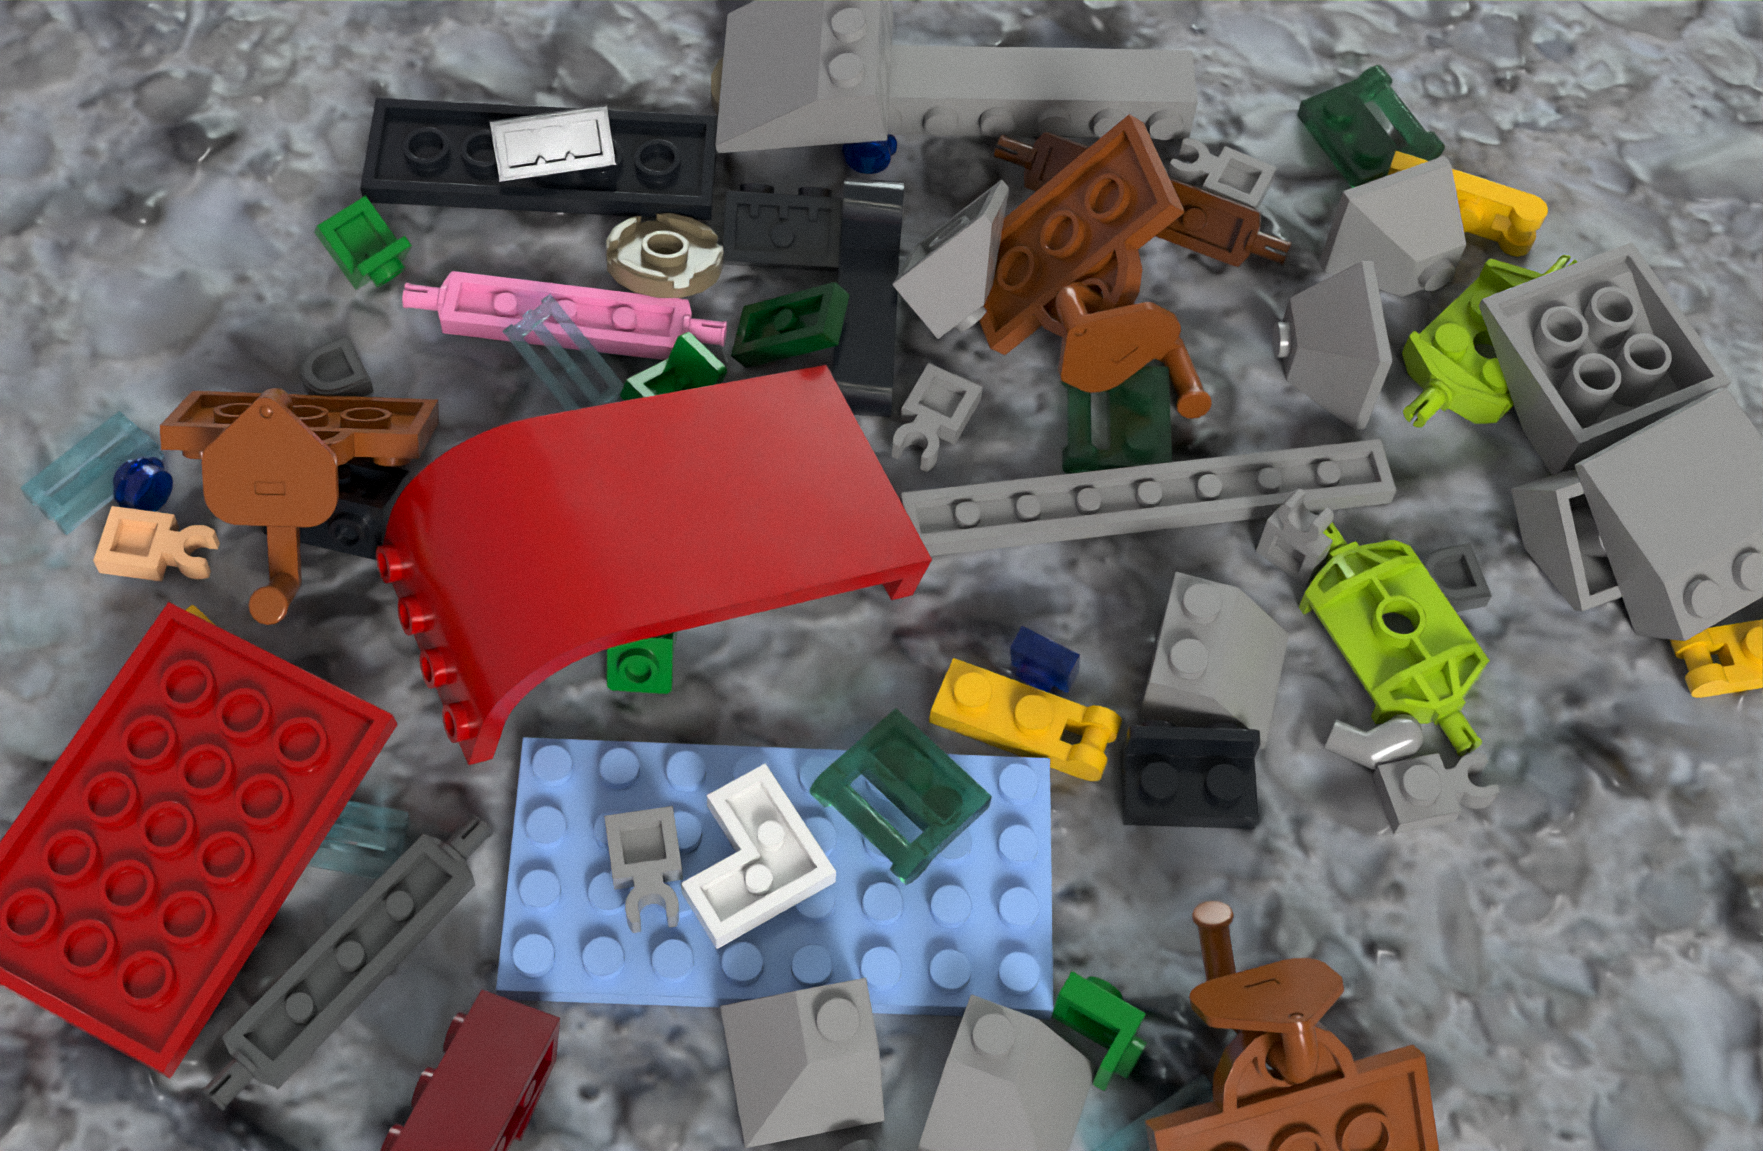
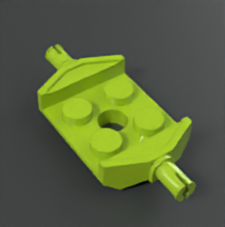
M1561 255L1544 274L1490 258L1485 262L1479 277L1420 334L1413 331L1409 335L1402 355L1408 375L1423 389L1422 393L1403 410L1404 417L1409 423L1417 416L1418 418L1414 421L1413 426L1421 428L1439 409L1444 412L1450 409L1474 424L1497 423L1514 406L1498 358H1485L1474 348L1476 344L1493 346L1479 304L1483 298L1567 267L1566 264L1570 261L1571 256ZM1574 259L1568 266L1578 263L1577 260Z
M1332 522L1323 532V534L1333 540L1326 556L1327 564L1318 572L1305 591L1299 609L1303 615L1311 612L1313 609L1376 704L1370 716L1375 724H1384L1397 714L1411 715L1420 724H1428L1433 721L1435 725L1441 727L1459 757L1466 755L1467 752L1471 753L1483 741L1477 736L1460 711L1466 703L1464 697L1482 675L1490 660L1410 545L1396 540L1361 546L1356 541L1347 544ZM1387 613L1404 615L1411 621L1414 631L1409 634L1396 633L1385 625L1382 615Z

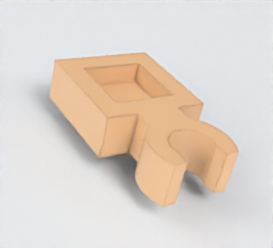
M111 506L93 561L98 572L102 574L162 582L167 566L178 567L180 572L188 578L206 579L210 577L211 573L206 558L192 557L190 555L198 548L218 549L220 542L215 530L205 525H192L179 532V525L174 514Z

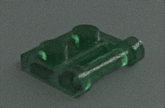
M1382 65L1368 68L1358 79L1302 100L1297 113L1298 118L1352 188L1387 176L1396 151L1431 161L1439 158L1445 149L1444 143L1434 131L1427 132L1391 87L1392 78ZM1373 100L1408 146L1399 149L1365 106V103Z
M1144 366L1120 385L1103 391L1106 392L1108 450L1098 449L1092 444L1091 393L1082 391L1061 380V384L1067 388L1068 445L1062 449V470L1066 474L1172 462L1169 367Z
M897 708L825 769L813 782L809 790L810 795L824 808L832 805L892 862L890 871L905 885L916 880L940 852L990 807L992 796ZM861 774L923 832L912 843L850 786Z

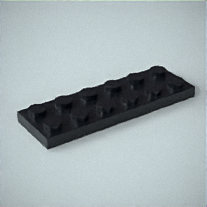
M376 98L360 190L362 197L366 195L371 203L615 216L642 215V217L656 218V214L673 213L691 217L695 220H712L717 160L715 144L718 115L607 110L616 165L500 182L489 121L577 108Z

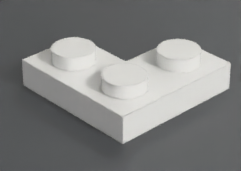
M766 763L707 795V807L736 853L682 882L681 889L682 895L716 949L836 882V870Z

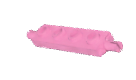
M452 271L440 288L406 283L402 295L403 308L438 311L442 333L658 360L668 359L677 337L686 332L692 333L701 343L721 345L722 347L725 346L727 321L720 322L692 318L688 299L655 298L638 293Z

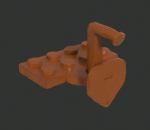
M1131 114L1127 115L1004 218L993 286L984 304L987 312L979 321L990 349L1003 355L1009 353L1041 326L1062 337L1058 364L1061 380L1085 392L1096 393L1112 389L1123 383L1155 358L1164 363L1178 396L1176 402L1178 413L1185 418H1200L1210 410L1212 401L1209 394L1204 391L1185 344L1179 336L1181 326L1176 315L1152 302L1134 304L1140 292L1143 271L1138 249L1185 213L1144 122Z
M270 388L262 393L192 391L160 424L161 450L182 451V455L186 458L202 459L204 499L210 511L217 518L233 525L267 526L269 584L255 590L249 599V612L253 619L260 624L272 625L283 620L287 614L288 607L302 583L300 527L320 525L334 512L339 499L338 466L347 463L353 457H373V462L382 466H401L409 464L412 459H419L439 424L438 399L288 394L281 388Z
M1206 901L1197 905L1193 910L1192 919L1198 926L1206 982L1199 984L1190 992L1191 1008L1208 1026L1232 1029L1237 1036L1224 1049L1214 1072L1213 1101L1145 1120L1150 1151H1439L1425 1054L1412 1044L1354 1061L1350 1050L1319 1022L1344 992L1343 978L1320 960L1293 958L1236 973L1229 928L1234 918L1232 908L1220 901ZM1265 1063H1267L1272 1069H1267Z

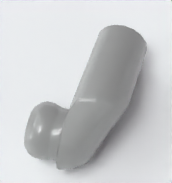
M1397 714L1391 720L1366 732L1336 719L1324 749L1376 770L1378 765L1408 759L1418 751L1423 742L1421 724L1411 715Z

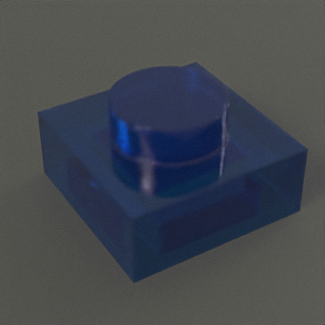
M1021 626L1010 647L1011 665L1018 668L1017 676L1037 689L1050 692L1052 687L1055 686L1068 693L1080 671V654Z

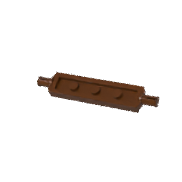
M1044 132L1033 146L1002 134L997 145L1017 153L998 147L995 148L994 157L1024 167V187L1037 191L1089 147L1050 132ZM1169 177L1185 213L1155 237L1235 267L1241 266L1251 253L1280 263L1282 266L1284 265L1288 255L1267 246L1288 253L1292 242L1261 232L1260 210Z

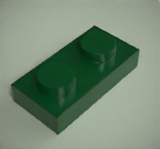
M836 282L743 306L731 357L745 368L838 346L850 294Z

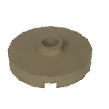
M673 213L656 214V221L642 223V215L631 217L614 227L606 240L605 258L607 271L618 284L638 294L655 298H683L702 293L717 282L723 270L724 251L723 246L720 247L717 244L718 236L710 227L691 217Z

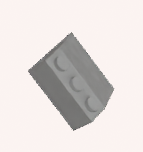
M755 0L728 13L715 144L717 152L727 153L887 140L894 11L892 0Z
M1633 242L1483 298L1479 304L1523 432L1552 475L1575 470V464L1717 388H1727L1731 383Z
M1717 388L1575 464L1636 635L1686 641L1763 597V438L1727 388Z

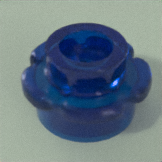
M888 134L885 141L845 143L842 151L847 164L853 170L863 174H876L888 167L891 156L897 151L898 144L895 136Z
M141 456L128 460L118 468L113 478V498L119 503V507L156 512L167 502L173 489L172 476L164 470L163 462L157 457H150L148 459Z

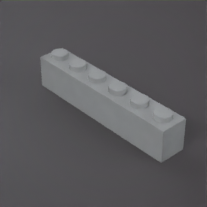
M892 45L887 136L933 135L945 137L953 135L999 138L1004 134L1006 136L1040 137L1044 132H1050L1061 137L1101 138L1127 115L1131 114L1144 122L1151 139L1189 138L1198 104L1192 50Z

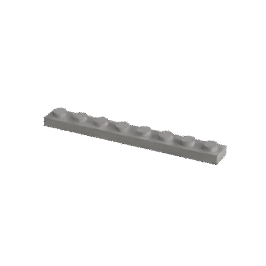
M1381 439L902 492L900 501L929 555L937 556L1271 517L1298 488L1306 492L1303 503L1310 512L1323 511L1326 507L1330 510L1388 504L1392 502L1397 490Z

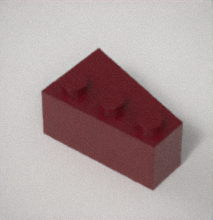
M481 989L468 1014L458 1012L452 1020L444 1040L443 1052L445 1055L437 1069L427 1067L423 1071L413 1093L411 1101L412 1113L404 1126L396 1123L391 1127L380 1151H508L514 1139L522 1140L557 1060L560 1017Z

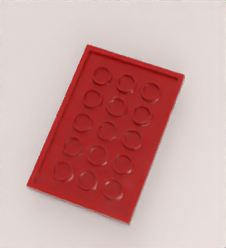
M168 602L0 841V986L171 1079L398 724L393 714Z

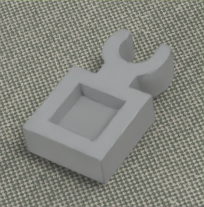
M1184 138L1179 158L1191 163H1183L1173 158L1169 165L1168 176L1192 186L1197 184L1202 186L1203 190L1258 210L1273 183L1277 167L1224 146L1221 154L1217 157L1210 154L1207 147L1200 141Z
M928 363L902 406L901 421L906 424L899 427L893 436L892 457L899 459L906 447L918 445L924 449L921 456L920 470L925 472L931 470L938 459L939 438L954 445L956 444L981 401L983 386Z
M1298 488L1267 520L1256 552L1301 585L1307 587L1321 570L1333 540L1323 534V532L1333 522L1334 514L1328 507L1319 516L1311 513L1303 503L1306 492Z
M1439 753L1378 765L1372 778L1393 834L1455 822L1461 813L1459 803L1472 809H1480L1492 804L1500 792L1498 784L1478 787L1468 778L1469 774L1482 772L1488 762L1486 754L1471 753L1465 755L1459 760L1455 768L1445 769Z
M673 806L604 816L614 890L634 887L628 894L625 903L626 918L632 933L641 932L640 912L649 904L662 906L666 911L668 927H677L679 922L678 898L674 890L663 883L683 880Z

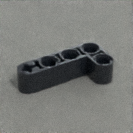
M844 178L838 285L849 293L850 296L838 346H834L832 376L853 415L891 417L898 291L892 284L899 274L904 182Z

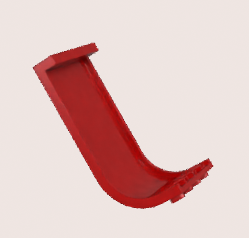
M827 365L514 421L482 432L436 458L411 480L396 500L388 520L383 545L378 546L376 550L379 574L384 583H392L399 599L398 616L402 629L406 635H414L420 649V668L424 682L428 688H436L443 704L442 719L445 732L452 743L459 742L468 765L492 760L507 718L516 705L545 679L582 658L626 643L883 584L891 600L912 596L932 561Z

